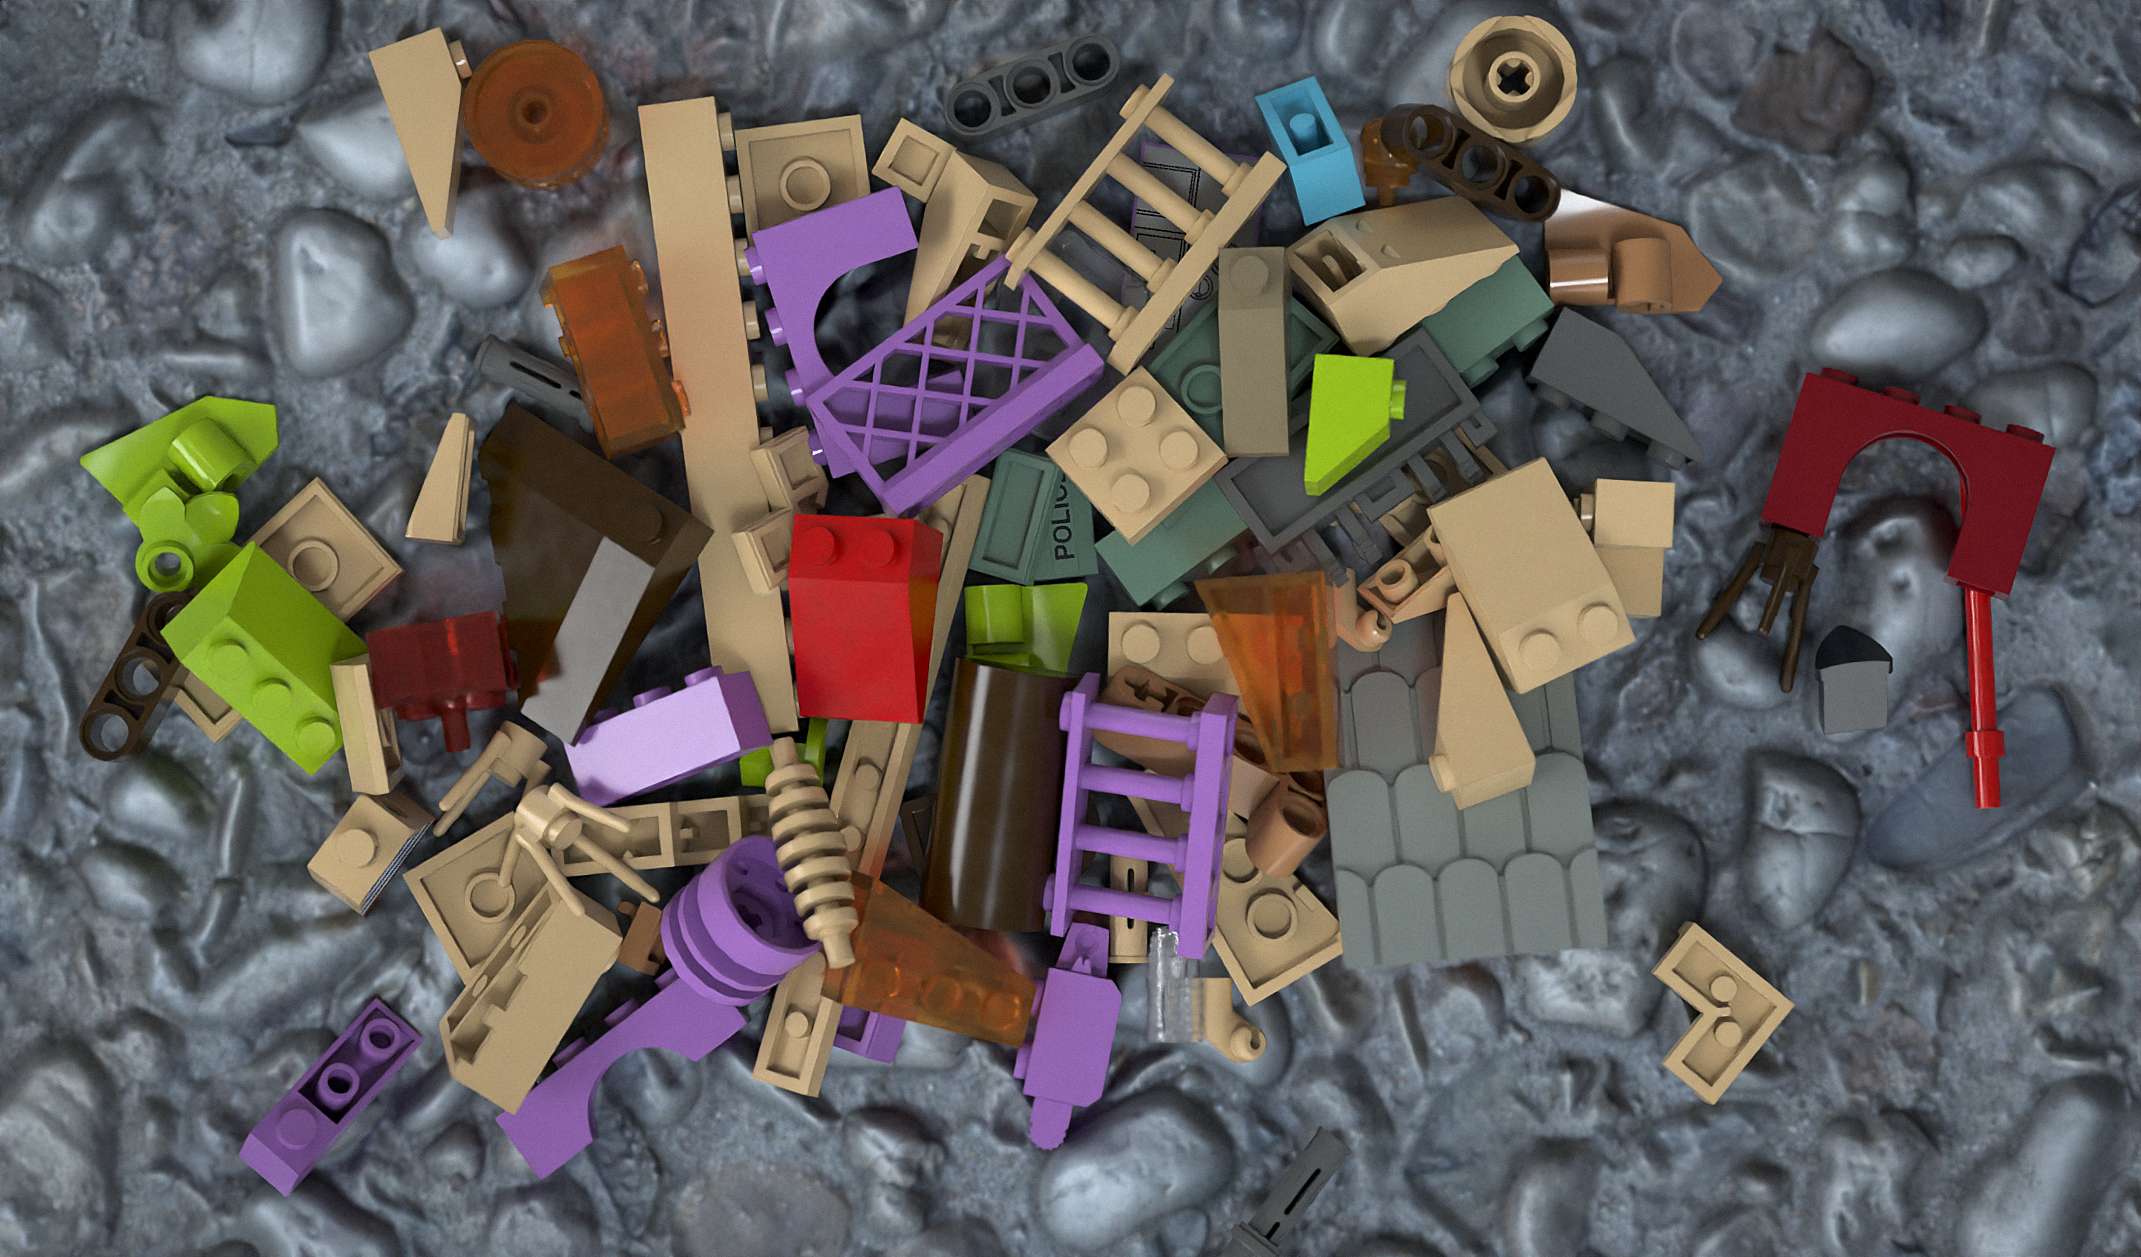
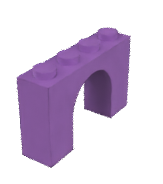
M899 185L752 232L755 246L744 249L755 285L758 286L768 282L776 306L764 310L776 347L788 343L796 368L784 371L796 408L805 405L804 399L837 376L822 358L814 336L815 313L824 292L837 278L852 269L919 247ZM958 366L927 376L925 390L963 395L964 382ZM919 379L899 385V387L918 389ZM843 391L825 406L838 423L866 427L871 394ZM878 395L874 428L911 433L916 400ZM924 401L919 434L946 438L959 427L961 406ZM970 407L968 409L967 421L974 417L973 410ZM812 414L816 428L808 431L810 436L807 442L814 462L821 466L829 465L833 479L855 472L854 467ZM849 436L862 453L864 438ZM872 439L869 463L874 466L907 455L910 444ZM917 445V451L928 448L927 446Z

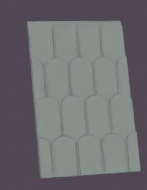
M1368 578L1356 579L1357 605L1367 612L1370 610L1377 611L1378 616L1382 614L1362 597L1357 590ZM1324 582L1302 584L1344 968L1356 969L1608 947L1609 940L1597 847L1595 846L1572 671L1523 694H1518L1504 688L1536 759L1532 784L1459 811L1451 790L1445 793L1439 790L1429 764V756L1434 755L1447 607L1397 624L1391 622L1393 628L1392 635L1383 644L1381 649L1374 652L1357 651L1328 628L1325 617Z

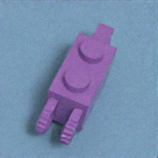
M1071 923L1056 966H1049L1047 979L1034 976L1026 1012L1028 1015L1038 1016L1034 1041L1021 1039L1013 1074L1015 1078L1025 1079L1023 1094L1035 1097L1030 1117L1032 1124H1029L1031 1131H1029L1028 1136L1032 1137L1031 1143H1035L1037 1145L1036 1148L1041 1147L1043 1151L1045 1149L1052 1151L1054 1147L1058 1149V1145L1064 1143L1063 1138L1066 1137L1065 1130L1069 1126L1073 1105L1087 1107L1101 1098L1122 1001L1121 992L1113 980L1107 978L1109 930L1086 923Z

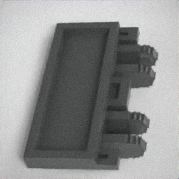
M1423 327L1379 357L1382 359H1394L1395 379L1407 381L1404 419L1392 418L1390 438L1322 495H1307L1304 483L1311 406L1291 420L1290 456L1238 457L1213 475L1216 485L1288 583L1311 568L1310 563L1295 544L1299 540H1301L1335 587L1340 588L1349 581L1346 574L1347 570L1336 555L1332 554L1318 535L1320 531L1334 521L1339 524L1350 539L1352 547L1362 560H1366L1367 563L1372 565L1383 557L1348 506L1355 501L1369 522L1373 524L1416 493V489L1401 471L1402 467L1405 466L1434 505L1451 498L1452 495L1441 480H1438L1423 460L1424 457L1437 448L1441 447L1456 467L1457 473L1466 485H1470L1473 488L1487 481L1477 463L1453 431L1460 427L1476 450L1498 435L1499 431L1482 410L1479 401Z

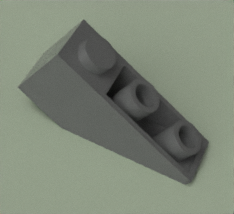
M1564 307L1557 314L1551 330L1548 332L1523 380L1535 387L1532 397L1546 406L1566 413L1570 405L1592 416L1588 425L1595 431L1613 440L1623 442L1625 436L1628 435L1648 445L1649 447L1645 455L1669 469L1680 471L1683 464L1690 468L1699 465L1705 456L1704 452L1623 337Z

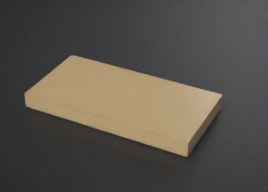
M316 477L241 546L244 549L253 540L346 625L406 572L319 477ZM195 588L189 595L196 597L202 589ZM185 604L175 606L167 614L165 626L186 606ZM152 660L142 662L141 664L159 683L161 678L157 664ZM190 671L174 699L213 743L218 744L245 719L192 671Z

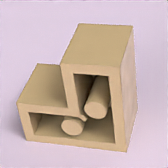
M1596 479L1583 488V493L1579 494V498L1572 499L1571 506L1608 571L1627 618L1654 619L1661 616L1664 552L1672 548L1675 483Z

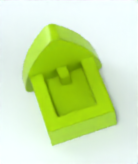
M811 718L807 743H795L799 761L815 767L820 778V782L816 787L822 788L830 719ZM769 746L740 757L742 785L766 787L765 779L775 770Z

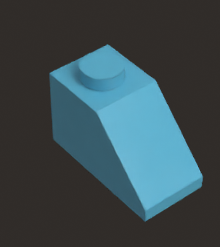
M1315 76L1255 97L1276 158L1287 165L1283 178L1305 226L1321 220L1338 217L1344 212L1365 205L1351 146Z

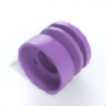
M751 835L735 841L716 857L704 872L697 874L688 885L683 886L663 909L660 932L668 959L679 977L694 991L720 1005L744 1006L761 999L770 991L772 986L779 984L789 971L798 968L824 944L819 940H811L807 936L803 923L810 917H801L796 910L793 900L797 895L791 894L785 884L783 877L787 872L780 870L778 867L775 853L780 847L774 845L773 837Z

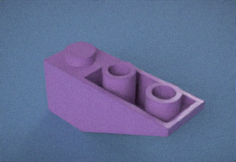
M375 998L249 1133L238 1156L287 1198L326 1156L423 1043L424 1038L380 1000Z

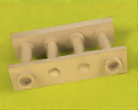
M1166 73L1162 75L1151 90L1144 84H1141L1119 113L1127 121L1040 230L1036 233L1030 227H1027L1005 255V258L1013 264L1010 267L1004 284L1013 291L1029 271L1033 270L1111 330L1108 336L1116 343L1106 362L1126 377L1219 259V249L1228 248L1275 188L1287 168V165L1268 151L1265 152L1254 168L1245 161L1238 165L1163 108L1161 105L1165 102L1175 81ZM1145 126L1224 186L1221 192L1229 200L1217 215H1214L1208 209L1201 213L1124 154ZM1107 173L1186 233L1184 240L1192 247L1179 263L1170 257L1165 261L1086 202L1087 198ZM1069 221L1149 281L1146 288L1154 293V295L1141 312L1132 305L1125 309L1048 250V247Z

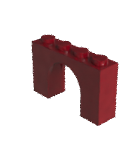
M1822 367L1820 375L1807 372L1758 525L1771 529H1785L1802 535L1813 542L1820 543L1842 474L1849 463L1863 450L1883 441L1906 439L1921 442L1934 448L1948 459L1958 473L1964 491V514L1943 582L2005 601L2010 595L2056 451L2055 447L2042 444L2045 435L2036 430L2015 424H2008L2005 432L1980 425L1982 415L1957 406L1945 405L1943 413L1918 406L1920 396L1903 389L1884 386L1881 394L1857 387L1858 377L1837 369Z

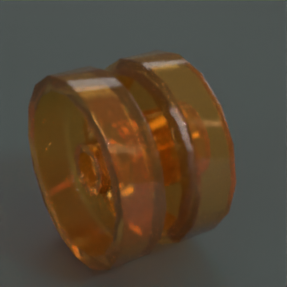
M522 39L496 49L475 68L464 92L463 122L472 146L503 180L525 190L556 191L580 182L600 163L611 139L612 111L603 87L595 73L574 51L550 40ZM541 105L547 116L542 122L532 124L533 120L529 112Z

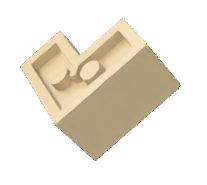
M1685 921L1677 931L1680 934L1679 938L1657 963L1651 973L1698 1010L1700 1014L1660 1063L1693 1089L1694 1094L1700 1099L1714 1105L1795 1004L1695 922Z

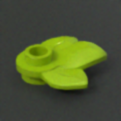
M166 485L153 492L143 503L138 517V526L144 541L137 551L135 566L142 583L158 593L168 591L182 592L190 586L203 590L243 550L242 547L230 541L235 533L239 519V500L237 496L222 491H211L197 495L185 504L182 498ZM169 552L177 555L181 562L176 567L165 568L156 559L162 553Z

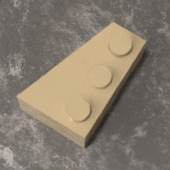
M550 880L547 881L438 1022L451 1077L513 1115L516 1114L601 974L605 973L614 964L622 947L621 941L623 937L615 913L572 887L585 907V913L582 916L574 915Z

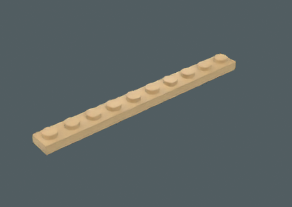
M976 474L971 475L919 514L920 522L944 533L924 720L992 481ZM856 720L852 722L828 809L835 813L840 825L836 832L844 835L848 851L843 857L848 858L850 861L851 876L845 882L853 884L855 894L854 902L848 907H853L857 910L859 922L858 926L849 934L855 962L841 968H830L823 944L803 964L787 973L777 986L752 1079L806 1096L818 1097L923 727L921 724Z

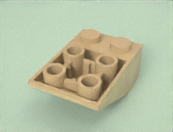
M1460 195L1333 217L1285 249L1292 270V278L1310 309L1328 328L1341 338L1342 342L1356 357H1369L1375 352L1386 349L1395 341L1397 336L1426 316L1441 311L1453 297L1479 279H1484L1494 274L1501 267L1502 263L1520 252L1517 245L1470 201Z

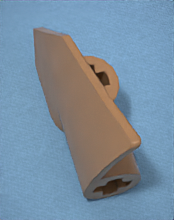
M1561 188V200L1558 209L1549 219L1544 221L1545 293L1555 306L1615 305L1617 311L1628 314L1699 313L1723 281V278L1704 257L1681 226Z

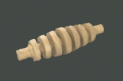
M792 737L779 738L773 741V745L769 746L775 770L765 779L766 793L769 797L774 798L769 802L768 807L771 821L777 822L772 828L774 845L780 847L775 853L778 867L780 870L787 872L783 879L788 891L791 894L797 895L793 903L799 916L810 917L803 923L808 938L824 943L830 968L845 967L855 962L849 934L859 924L857 910L853 907H848L854 902L855 894L853 884L845 882L851 876L850 861L848 858L843 857L848 851L846 840L842 833L836 832L840 825L835 813L832 810L826 809L830 802L825 790L821 787H816L820 782V778L815 767L799 761Z

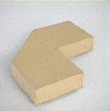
M806 425L790 429L749 451L772 511L730 534L754 594L770 591L788 580L795 514L816 515L817 509L824 508L829 483L822 466L813 460L807 442L810 435Z

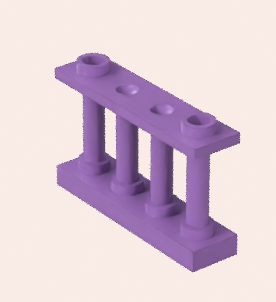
M1087 672L1073 692L1067 691L1065 693L1060 712V729L1069 731L1057 868L1056 873H1051L1046 882L1043 898L1044 910L1052 912L1050 935L1063 937L1076 917L1077 910L1167 924L1169 925L1170 932L1179 933L1176 956L1202 960L1215 935L1239 696L1213 692L1202 712L1194 711L1192 717L1097 703L1100 674ZM1094 728L1187 743L1188 750L1197 751L1195 773L1188 772L1186 778L1092 764ZM1089 789L1181 804L1182 811L1191 812L1189 834L1182 833L1179 839L1086 824ZM1083 850L1175 865L1176 872L1185 873L1183 894L1176 893L1173 899L1080 884Z

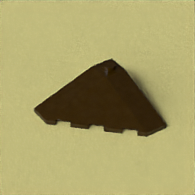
M511 402L477 456L481 478L488 483L493 513L488 516L495 564L502 566L507 600L502 602L509 648L511 651L516 652L521 687L516 688L520 713L575 748L715 531L643 483Z

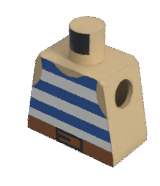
M395 787L390 793L378 795L362 793L310 861L307 867L311 877L359 914L365 916L437 818ZM389 808L393 809V810H394L395 812H397L399 815H397L396 813H394L393 811H391Z

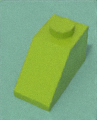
M1315 354L1304 476L1307 495H1322L1390 438L1392 418L1404 419L1407 381L1395 379L1394 359Z

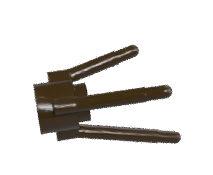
M1772 528L1766 544L1754 541L1746 562L1696 630V638L1698 640H1705L1758 568H1762L1759 579L1772 586L1758 626V633L1761 636H1766L1770 633L1785 593H1793L1797 587L1780 689L1783 693H1790L1793 689L1811 588L1820 569L1813 564L1819 546L1802 535L1780 528Z

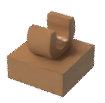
M643 901L640 906L630 902H619L616 909L621 913L629 915L632 919V924L626 937L621 941L622 947L616 961L637 971L660 977L666 972L670 963L665 953L660 932L664 908Z

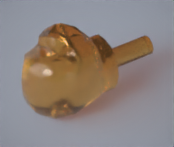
M1384 117L1371 119L1360 130V142L1363 150V172L1366 174L1365 187H1380L1379 209L1395 207V188H1409L1410 175L1419 173L1386 151L1381 141L1380 132ZM1412 123L1409 130L1412 145L1418 149L1426 139L1419 137L1417 127Z

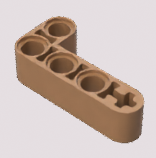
M1124 666L1120 668L1097 698V703L1192 717L1194 711L1202 712L1207 704V701L1137 666ZM1237 717L1228 810L1248 819L1245 840L1246 853L1252 863L1269 876L1275 878L1291 876L1327 832L1328 817L1322 763L1312 755ZM1094 728L1093 737L1099 743L1160 775L1186 778L1188 772L1195 773L1197 751L1188 750L1187 743Z

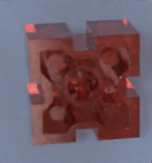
M495 610L446 618L441 621L366 632L378 709L394 712L397 715V721L406 720L407 723L441 718L445 747L448 753L471 749L466 710L476 712L508 706L506 694L517 693L516 688L521 687L516 652L511 651L509 648L505 616Z

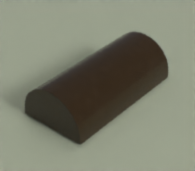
M956 656L917 910L920 913L950 923L989 930L1037 932L1044 929L1046 911L1043 907L1044 890L1054 867L1061 822L1069 731L1060 729V712L1065 693L1067 691H1074L1082 680L1083 674Z

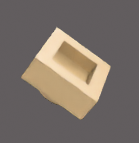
M901 118L874 166L871 175L890 187L899 185L901 193L926 206L953 150L958 151V149Z

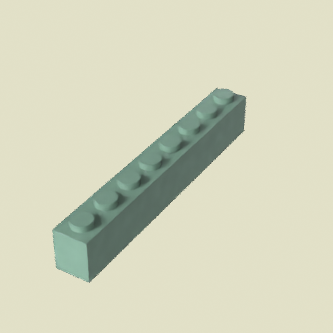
M1515 254L1502 263L1501 267L1494 274L1487 278L1479 279L1449 300L1448 304L1441 311L1426 316L1397 336L1389 347L1371 354L1368 358H1379L1423 327L1467 387L1472 389L1490 377L1499 368L1495 359L1514 345L1520 352H1523L1541 340L1551 330L1546 322L1552 318L1555 305ZM1312 387L1291 402V420L1311 406ZM1213 482L1169 530L1159 523L1132 547L1115 529L1094 544L1097 555L1139 612H1147L1154 607L1158 613H1163L1189 593L1185 584L1202 571L1206 570L1210 576H1214L1232 564L1241 555L1237 546L1253 534L1216 483Z

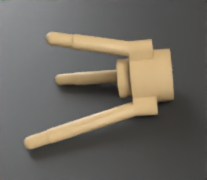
M505 720L486 749L440 801L439 806L445 813L434 826L433 834L437 837H442L491 776L514 788L521 779L527 780L522 796L523 800L530 791L542 785L552 769L548 764L541 761L548 746L532 733ZM515 823L497 883L501 888H507L510 885L522 849V845L515 840V835L520 830Z
M558 782L552 785V787L541 785L534 788L521 801L514 815V823L520 828L515 835V840L532 854L574 915L582 916L585 913V907L545 848L550 849L553 847L557 851H562L573 843L652 903L659 901L660 894L657 890L581 832L583 823L578 818V813L622 832H628L632 827L628 819L573 795Z

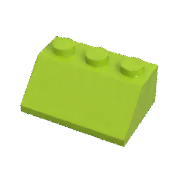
M253 540L160 631L182 664L311 777L344 745L330 664L375 651Z

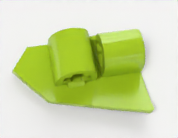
M206 396L120 439L81 456L80 464L123 505L121 508L124 513L139 528L138 517L143 503L153 492L164 485L173 489L185 504L195 496L206 492L222 491L233 493L280 447L277 406Z
M1080 582L1035 586L1005 584L965 587L967 655H964V657L1066 672L1088 590L1087 584Z

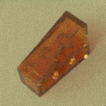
M618 245L549 267L538 293L545 308L550 306L554 308L563 336L558 337L559 345L565 359L569 357L572 359L581 385L579 394L606 461L679 438L687 428L684 419L691 417V408L681 381L671 382L662 359L670 356L668 341L658 319L649 321L641 297L648 296L649 291L638 259L628 261L623 245Z
M1312 571L1193 580L1218 635L1217 640L1224 657H1227L1242 694V701L1272 773L1346 767L1332 572Z
M853 870L850 883L854 887L855 900L848 907H853L857 910L859 922L858 926L849 934L855 962L841 968H830L828 963L820 995L842 1005L1022 1048L1038 986L877 878Z

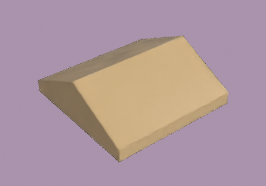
M376 651L330 664V671L353 792L378 795L390 793L405 776L383 652Z

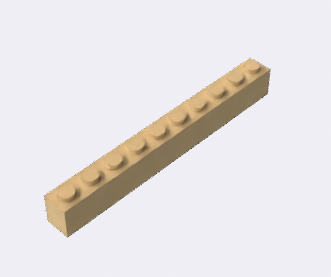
M714 96L638 106L691 512L695 518L715 531L698 557L712 667L721 665L724 675L750 671L771 736L802 732L800 718L805 717L799 715L797 680H795L792 655H794L791 616L787 617L783 593L784 591H789L788 580L770 591L754 594L730 534L772 511L749 451L775 438L773 426L761 427L758 402L769 401V390L765 364H753L750 339L761 338L756 300L744 301L741 277L752 274L744 249L749 248L748 238L736 239L733 214L744 213L739 175L728 176L725 151L736 150L731 112L719 113V106Z

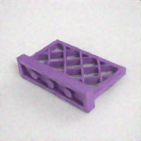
M1008 251L804 399L806 407L882 503L883 511L889 518L913 519L1103 377L1104 361L1089 343L1086 345L1083 343L1029 273L1018 285L1023 291L1021 313L983 309L985 288L1000 276L1009 272L1013 264L1005 258ZM977 294L975 307L961 306ZM1029 300L1042 316L1028 315ZM946 316L974 319L969 351L932 346L934 325ZM981 320L1019 325L1014 357L977 352ZM1026 326L1053 330L1067 349L1049 362L1023 359L1022 351ZM926 331L924 345L910 343ZM895 353L922 356L918 389L880 384L883 362ZM930 358L967 362L963 395L925 390ZM975 364L1013 369L1010 391L997 400L970 396ZM874 369L872 383L858 381ZM1020 370L1034 372L1018 384ZM843 391L871 394L866 427L838 423L825 405ZM878 395L916 400L911 433L874 428ZM923 402L961 406L958 429L946 438L919 434ZM969 407L984 409L967 421ZM849 436L864 438L862 453ZM872 439L910 444L907 466L886 482L882 480L869 463ZM917 445L932 447L916 459Z

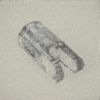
M1169 926L1157 928L1156 932H1152L1153 936L1150 938L1151 943L1149 945L1151 951L1149 952V977H1146V1042H1204V1032H1202V1023H1204V1014H1202V1005H1204L1202 995L1203 977H1200V960L1176 956L1179 933L1170 932Z

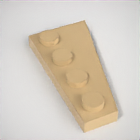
M1150 769L1144 771L1148 773L1158 774ZM1127 796L1148 834L1179 839L1182 833L1189 834L1191 812L1182 811L1181 804ZM1227 810L1215 935L1211 943L1248 1007H1251L1342 954L1340 923L1294 874L1287 878H1275L1259 870L1246 853L1247 826L1234 812ZM1166 863L1183 893L1185 873L1176 872L1175 865Z

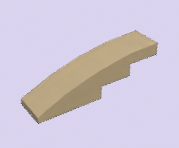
M767 794L605 808L631 822L632 827L628 832H622L578 813V818L583 823L581 832L632 871L708 864L735 841L751 835L773 837L772 828L777 823L770 819L768 804L774 798L769 797ZM573 843L562 851L551 848V857L565 877L611 873Z

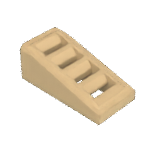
M453 413L448 421L406 527L405 537L410 540L460 546L462 542H465L477 428L475 420L467 414Z

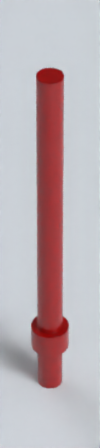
M1959 478V484H1960V505H1961V522H1962V518H1963V514H1964L1965 499H1964L1963 486H1962L1961 480H1960V478ZM1965 589L1971 732H1965L1966 758H1973L1975 809L2001 808L1999 757L2005 756L2004 731L1997 730L1991 597Z

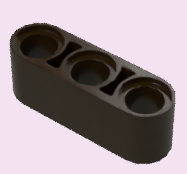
M1406 103L1399 104L1390 109L1383 118L1380 128L1381 141L1387 152L1399 161L1494 216L1507 221L1532 224L1541 223L1549 219L1558 209L1561 200V188L1554 174L1448 110L1433 104ZM1420 116L1427 126V136L1422 146L1416 149L1411 143L1409 130L1414 120ZM1473 147L1479 156V167L1475 175L1468 179L1462 170V160L1468 149ZM1525 178L1530 185L1531 195L1526 206L1520 209L1515 202L1514 192L1516 185L1521 179Z
M178 591L163 592L155 596L145 608L82 718L79 727L80 742L84 750L93 758L104 762H130L138 758L149 745L190 673V670L179 661L160 631L165 627L167 613L179 604L187 605L195 596ZM152 660L160 670L161 679L158 687L153 692L142 695L134 685L133 675L140 663ZM118 715L125 721L128 727V737L126 743L120 749L110 751L102 741L101 731L109 718Z

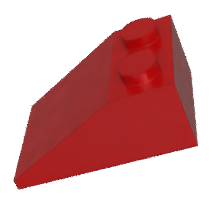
M795 514L788 584L800 716L923 725L943 532L916 519Z

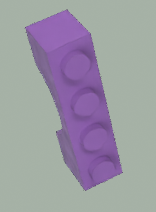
M672 967L654 981L660 988V993L643 1006H640L633 997L603 1020L610 1031L592 1045H589L582 1036L552 1059L559 1070L540 1084L535 1081L515 1115L505 1110L495 1120L540 1180H543L599 1138L594 1118L595 1095L603 1075L619 1057L635 1049L657 1047L678 1052L697 1062L751 1021L742 1007L720 1005L699 995L679 977L674 967Z

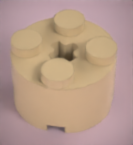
M1502 15L1482 21L1463 38L1448 66L1443 90L1447 109L1449 112L1516 151L1532 148L1553 134L1575 101L1578 77L1574 51L1559 30L1538 17ZM1514 73L1519 74L1523 79L1519 87L1522 95L1514 90L1508 94L1502 92L1498 87L1502 80L1500 74L1506 78L1511 77Z

